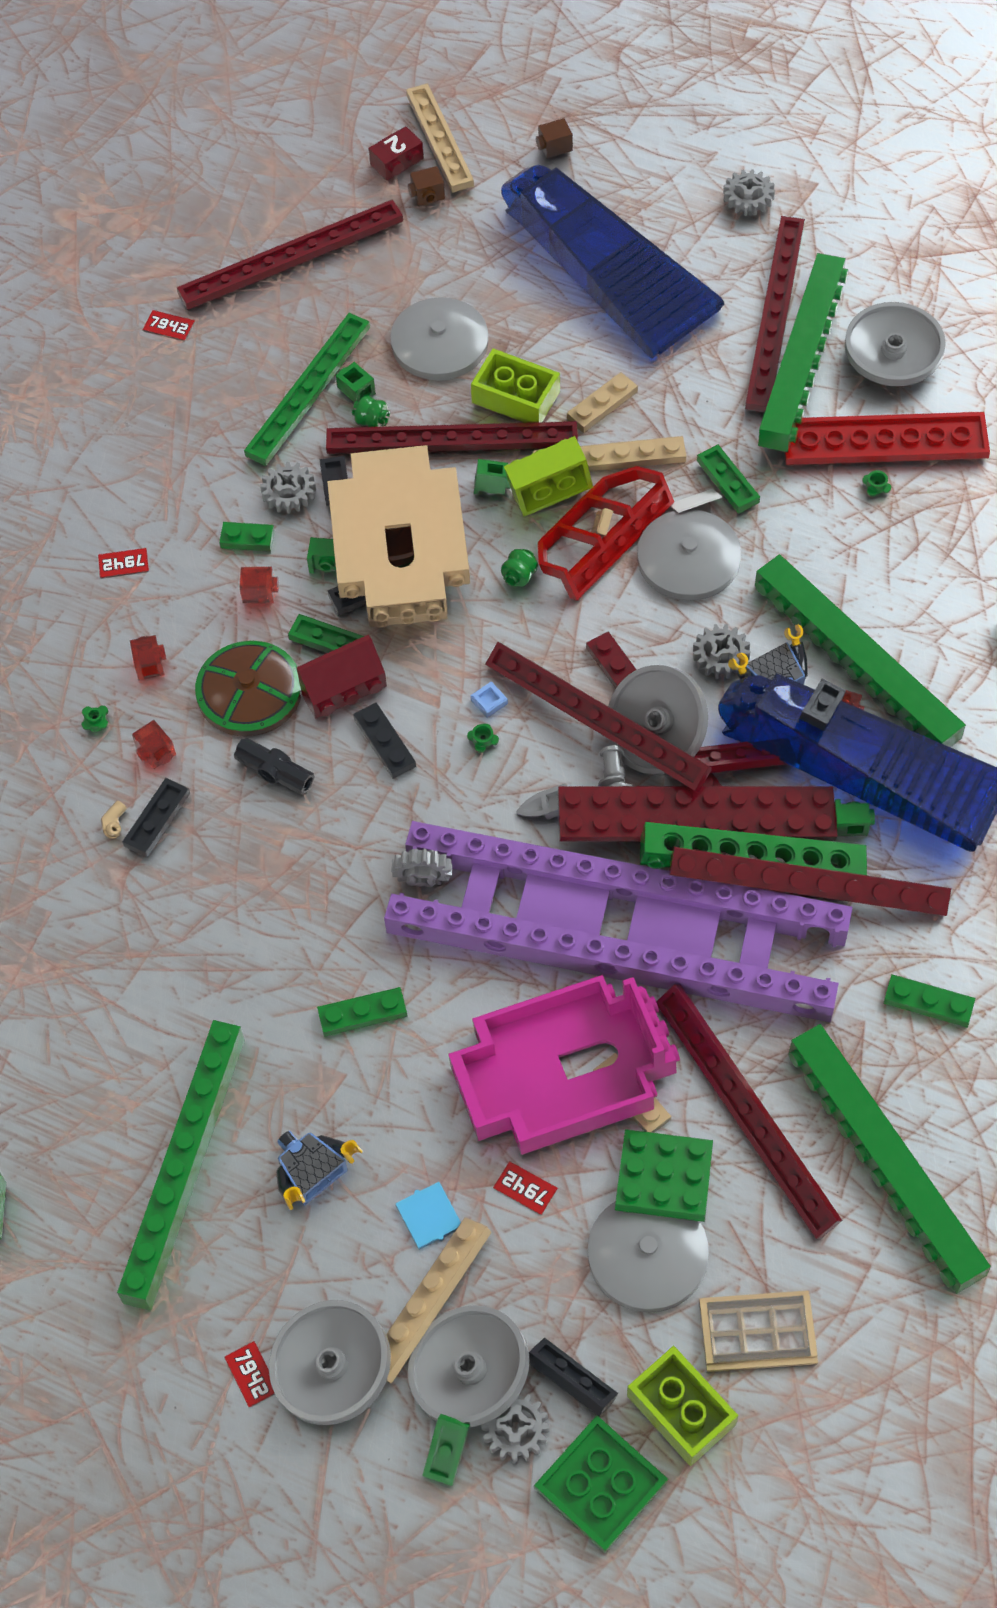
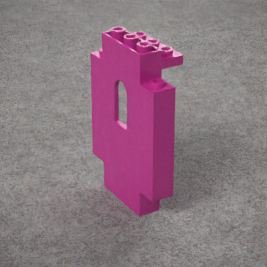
M603 975L472 1018L474 1032L479 1044L449 1053L448 1056L453 1075L478 1141L512 1130L520 1153L523 1155L653 1110L654 1098L657 1097L653 1081L676 1074V1062L680 1061L676 1046L674 1044L670 1045L668 1042L669 1031L665 1021H659L656 1013H659V1009L654 996L649 997L646 989L642 986L638 987L634 977L623 980V995L616 997L612 984H606ZM602 1043L610 1044L618 1051V1058L613 1064L571 1079H567L559 1059L560 1057Z

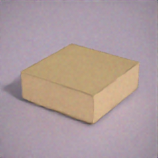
M606 508L597 511L591 532L601 535V538L606 536L613 511Z

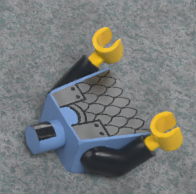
M795 625L797 631L795 637L791 635L789 627L785 629L784 635L788 640L792 641L791 645L786 642L748 662L746 654L738 653L737 658L740 661V665L737 664L734 658L729 660V667L732 670H738L737 676L747 694L761 700H766L770 705H776L786 700L792 709L797 708L804 702L805 699L800 691L804 689L805 679L808 676V667L804 644L799 640L803 635L801 625Z
M291 1131L281 1135L277 1143L285 1152L278 1157L280 1166L276 1171L278 1191L285 1199L290 1210L294 1209L292 1204L299 1200L305 1206L346 1173L348 1169L344 1158L350 1164L354 1163L355 1160L352 1155L356 1152L361 1154L363 1152L354 1140L344 1142L324 1135L316 1137L313 1133H307L300 1140Z

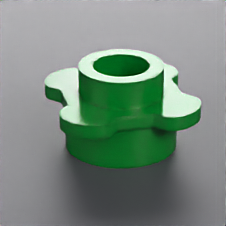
M872 471L862 479V482L867 486V494L870 496L891 491V485L888 484V476L883 471Z
M104 705L98 708H91L89 706L83 708L82 715L84 716V721L81 723L82 728L93 732L105 729L108 726L106 718L109 712L108 708Z
M486 723L475 726L473 730L467 733V739L474 743L477 752H484L487 747L497 745L499 742V737L494 735L493 729Z

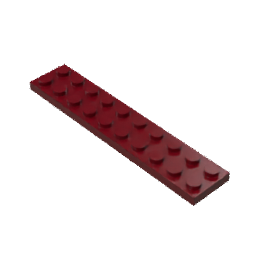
M558 786L559 842L641 841V833L645 822L836 841L838 835L833 786H702L699 792L688 786Z

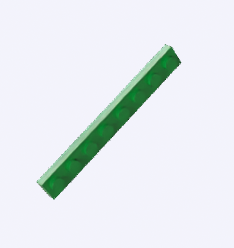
M352 313L347 314L245 448V457L265 466L268 465L368 332L370 321Z

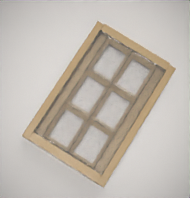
M809 1290L699 1298L707 1372L818 1364Z

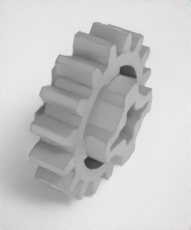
M751 169L750 173L741 170V175L734 172L732 178L726 179L723 189L724 202H728V208L735 207V213L742 210L745 216L751 211L754 215H757V210L765 212L766 206H772V200L775 197V184L770 183L769 176L763 178V172L754 174V169Z
M286 462L285 467L276 464L277 470L275 471L270 468L268 469L269 476L262 477L263 484H260L263 501L268 502L270 509L276 506L277 512L280 513L282 509H286L287 514H290L292 508L299 512L301 505L309 506L308 499L314 500L316 484L313 473L309 474L307 467L300 469V463H296L294 467H291L290 463Z
M714 624L712 631L704 628L703 635L698 634L696 642L693 643V661H698L697 668L703 669L705 667V675L707 676L711 672L715 673V679H718L720 674H724L726 679H729L730 672L737 675L739 673L738 670H732L728 662L734 658L737 664L740 665V661L737 658L738 653L746 654L748 660H750V642H745V633L737 635L738 628L735 627L730 631L728 630V624H725L723 629H719L718 625Z
M411 849L409 852L402 851V855H395V858L392 859L391 872L393 877H398L399 882L406 881V885L432 887L435 883L441 885L442 881H449V877H452V860L446 858V854L438 855V851Z
M529 1394L524 1400H521L518 1396L508 1408L510 1412L504 1417L498 1416L481 1425L482 1430L488 1431L483 1436L484 1443L493 1442L489 1448L490 1452L495 1453L499 1450L500 1460L504 1461L507 1455L512 1456V1462L516 1463L518 1456L522 1455L527 1462L529 1461L530 1451L537 1455L540 1454L538 1443L544 1445L547 1443V1438L542 1433L549 1432L550 1427L542 1422L548 1419L547 1412L539 1413L541 1403L538 1401L532 1405L531 1395ZM522 1409L529 1412L533 1418H527L522 1413ZM513 1422L519 1423L520 1427L517 1433L512 1432ZM496 1434L504 1436L509 1442V1446L502 1443ZM533 1437L530 1442L521 1446V1443L526 1438Z

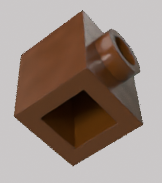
M565 118L538 125L536 144L538 149L544 152L546 158L573 151V134Z
M437 166L410 173L411 183L408 184V191L411 198L415 197L418 206L445 199L444 181Z

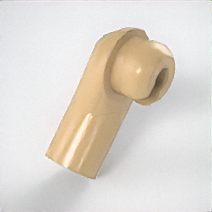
M118 800L101 818L103 833L112 839L119 836L121 826L118 819L127 810L126 806Z

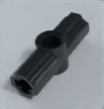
M247 737L241 739L236 747L234 759L256 770L265 781L271 784L278 782L301 795L307 793L311 788L315 778L314 773L292 762L290 757L277 748L269 750Z

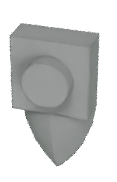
M558 786L539 792L527 799L518 808L517 814L526 817L545 816L548 820L559 816Z

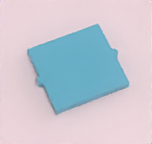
M440 1182L421 1191L415 1190L413 1195L395 1203L418 1249L437 1240L443 1241L444 1237L455 1232L461 1223Z

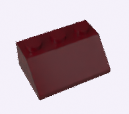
M369 634L296 667L302 697L315 719L329 716L335 710L346 705H352L359 699L369 694H376L387 687L384 668Z

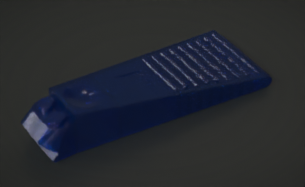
M542 165L525 168L502 185L501 194L508 206L505 209L506 213L520 223L650 358L662 354L718 313L725 305L724 300L717 293L557 167L551 170Z
M777 673L773 680L761 675H753L734 681L718 704V711L726 724L722 731L724 736L740 742L751 743L754 748L760 751L763 749L769 752L770 755H776L780 757L781 761L966 851L973 852L978 845H982L997 814V767L843 701L840 702L825 730L822 731L799 719L815 689Z

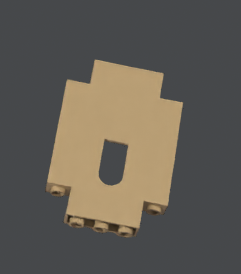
M427 445L351 453L353 478L327 481L340 598H356L366 595L370 627H386L395 624L408 625L414 622H435L441 619H448L445 587H459L470 584L469 563L456 467L430 470ZM411 526L414 560L407 567H395L388 560L385 529Z

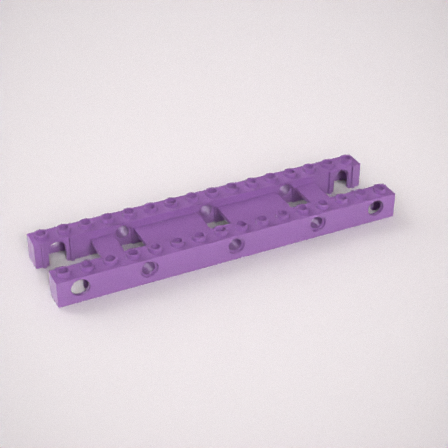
M416 821L411 822L405 843L406 852H409L411 849H427V851H438L440 855L446 854V858L452 860V869L470 872V877L462 907L441 904L438 900L431 902L406 897L404 893H400V895L391 894L384 917L386 933L597 976L603 975V977L622 981L634 977L636 984L669 990L674 984H680L687 994L831 1023L839 983L830 981L831 978L822 980L794 974L795 971L787 973L768 969L775 933L797 937V940H801V938L806 939L809 928L819 927L830 933L828 943L832 944V947H836V945L845 947L853 908L851 906L754 887L669 875L667 870L654 869ZM504 877L525 881L516 918L490 913L498 878L504 879ZM614 898L634 902L635 908L627 940L600 935L608 900L612 901ZM723 920L745 924L746 932L739 963L711 957L718 923ZM405 925H414L422 930H413ZM795 1004H807L812 1006L813 1009L801 1008Z

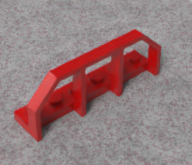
M635 466L602 477L538 541V564L543 574L561 579L569 598L577 601L641 537L646 527L660 517L674 503L663 473ZM639 479L655 483L632 508L628 504L602 497L611 488ZM591 507L601 510L606 508L612 510L614 514L623 516L607 532V535L602 538L599 534L572 527ZM562 536L593 545L569 572L567 568L548 563L547 550Z

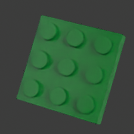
M625 1129L615 1211L705 1222L713 1140Z
M596 1415L535 1483L534 1489L598 1548L606 1553L666 1485L668 1478Z

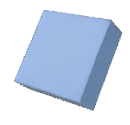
M492 681L470 695L471 701L486 718L508 704V699Z

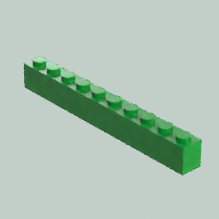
M821 253L816 255L759 428L758 446L788 452L791 442H796L798 435L796 425L802 423L804 416L802 406H807L810 391L807 390L808 387L813 388L816 373L813 372L814 370H819L821 355L819 353H824L827 338L825 334L830 335L832 320L830 318H835L838 308L836 300H841L843 286L841 284H846L849 269L845 268L846 258Z
M779 554L756 571L755 587L761 595L768 597L779 612H784L791 619L794 626L796 624L801 625L803 631L816 646L824 649L834 663H839L851 679L857 680L871 697L880 701L884 705L885 710L890 715H895L903 723L905 729L910 733H914L928 750L940 756L962 739L966 724L784 557Z
M213 1020L117 1291L123 1304L152 1311L245 1041L241 1026Z
M819 1024L792 1039L788 1053L791 1062L796 1068H801L805 1074V1081L812 1091L816 1090L822 1098L821 1104L824 1110L829 1115L833 1114L838 1122L837 1126L845 1139L849 1138L855 1146L854 1152L857 1158L862 1163L866 1162L869 1166L873 1181L878 1187H883L889 1195L888 1201L891 1207L896 1212L900 1211L906 1220L905 1226L913 1237H918L923 1245L922 1250L926 1258L930 1262L934 1261L940 1269V1277L948 1288L952 1287L956 1294L986 1277L991 1265L823 1026Z

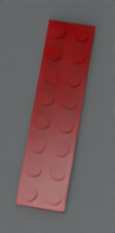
M985 412L804 417L802 423L796 425L798 428L797 439L795 443L791 442L788 452H785L786 465L989 458L990 446Z

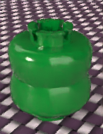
M363 396L353 405V408H356V410L352 409V415L355 416V422L359 426L382 427L386 426L390 419L386 418V416L390 417V411L388 410L387 403L383 400H375L370 396Z
M514 549L509 553L508 559L501 566L503 579L510 586H526L530 582L531 576L538 569L537 560L534 554L527 549Z

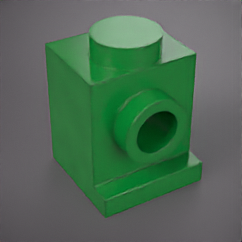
M356 362L342 368L336 375L337 388L354 403L363 396L372 397L376 394L374 378Z
M478 459L473 494L479 495V491L490 494H504L505 488L510 489L504 466L508 465V463Z
M310 537L307 554L309 573H314L315 569L325 572L336 571L333 539Z
M835 799L838 837L868 836L870 825L875 824L874 809H869V803L852 801L841 804V799Z

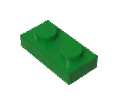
M223 522L219 541L220 548L271 552L275 532L274 525Z
M440 1414L422 1476L450 1486L453 1485L470 1424L462 1423L455 1418Z

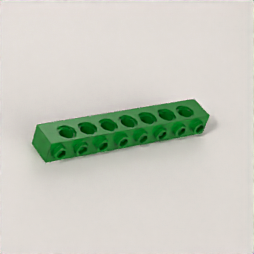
M645 822L641 833L640 865H648L654 869L670 868L672 851L668 850L666 846L672 848L674 846L715 853L725 852L729 855L750 858L749 855H753L761 860L780 862L776 858H781L788 864L867 875V845ZM804 861H809L813 866L806 864ZM832 864H836L840 868H835Z

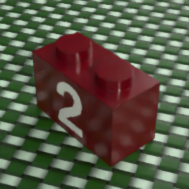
M407 126L368 148L370 165L386 181L424 159L423 142Z

